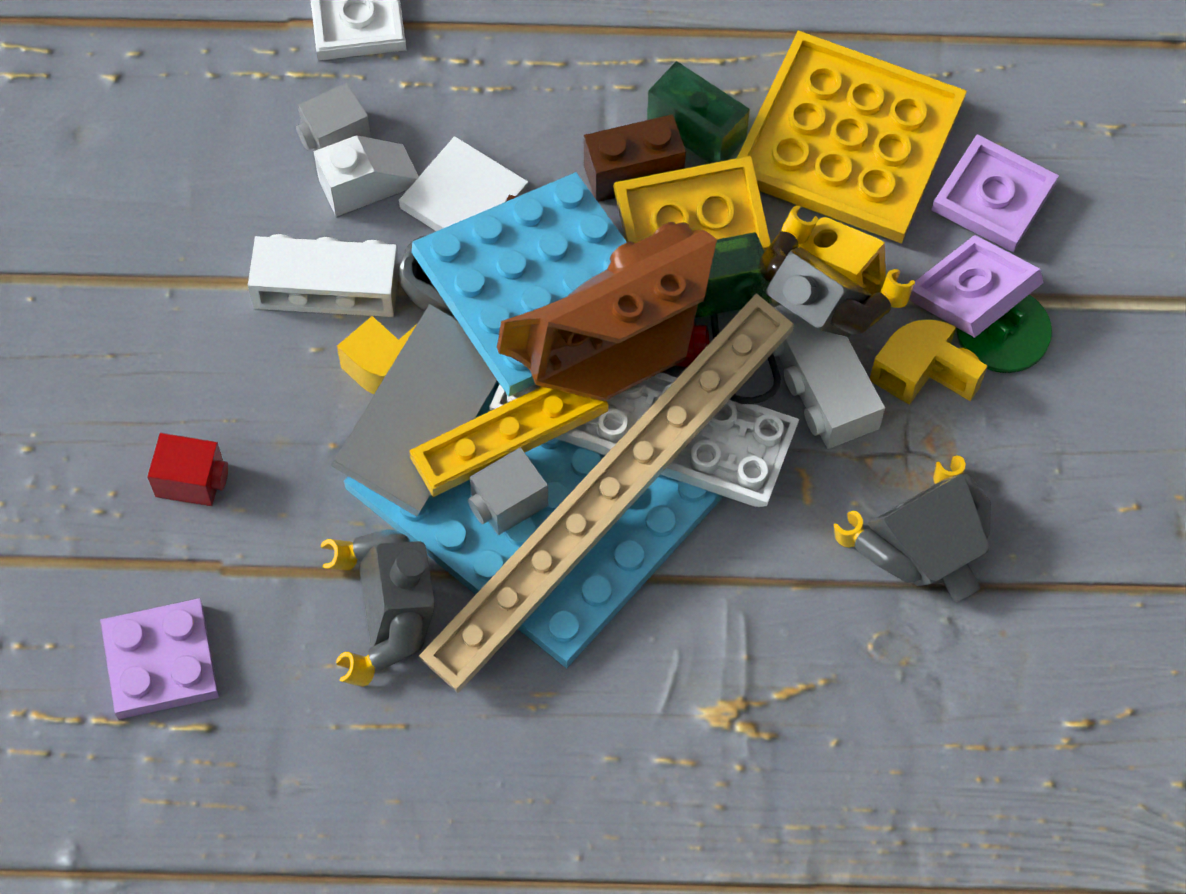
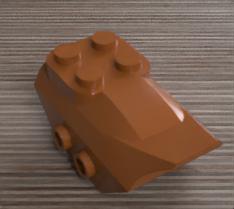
M668 222L659 227L652 236L637 243H624L611 254V263L607 270L580 285L567 297L533 311L501 321L497 343L499 354L509 356L526 366L531 371L534 382L538 386L600 401H606L685 361L697 306L705 297L717 239L705 230H693L686 222L677 224L675 222Z

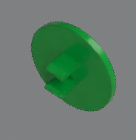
M1028 295L975 338L957 327L956 332L961 347L973 352L982 363L987 365L988 370L1000 373H1015L1032 367L1045 355L1052 337V326L1044 307L1034 297Z

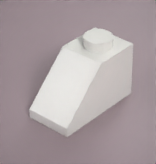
M356 135L313 151L319 182L336 217L406 191L419 177L404 145Z

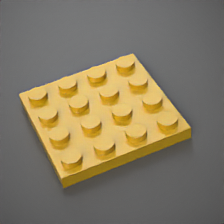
M798 30L737 158L752 157L759 191L902 244L964 103L967 90Z

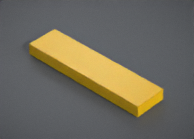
M541 386L409 450L410 459L431 495L435 497L470 480V476L520 447L524 452H527L608 412L609 404L607 401L591 399Z

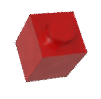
M160 433L147 477L155 497L213 506L216 491H222L225 488L228 477V462L223 461L218 442Z

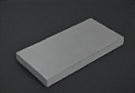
M431 304L428 305L331 465L416 517L431 493L410 459L409 450L475 419L497 382V379L456 319Z

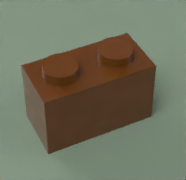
M673 114L584 135V168L593 195L598 202L616 198L613 188L615 182L685 169L686 151Z

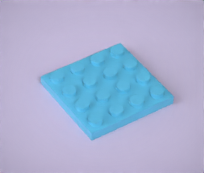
M577 172L412 241V254L509 397L535 385L531 371L526 366L509 356L499 354L497 343L501 321L533 311L567 297L580 285L607 270L611 263V254L619 246L627 242Z

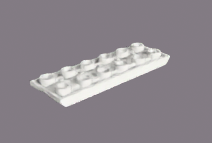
M661 372L606 400L609 404L608 412L556 437V439L606 455L677 378ZM499 384L489 407L490 411L541 386L535 384L508 397ZM729 400L661 475L754 507L767 506L799 419L756 404H740Z

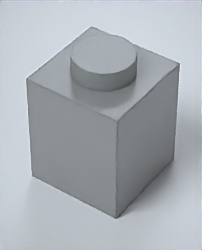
M344 83L298 104L301 124L296 125V130L307 151L313 148L316 151L356 135L371 138L368 115L348 83Z
M521 447L470 476L472 496L468 498L469 506L481 524L489 522L498 535L548 506V485Z

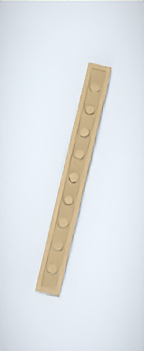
M756 293L419 655L420 659L459 693L793 331L794 323Z

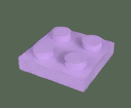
M977 134L935 198L931 211L1014 253L1055 187L1059 175Z
M974 235L915 281L910 300L975 338L1044 282L1040 268Z
M200 598L100 619L114 712L118 720L219 698L204 609Z

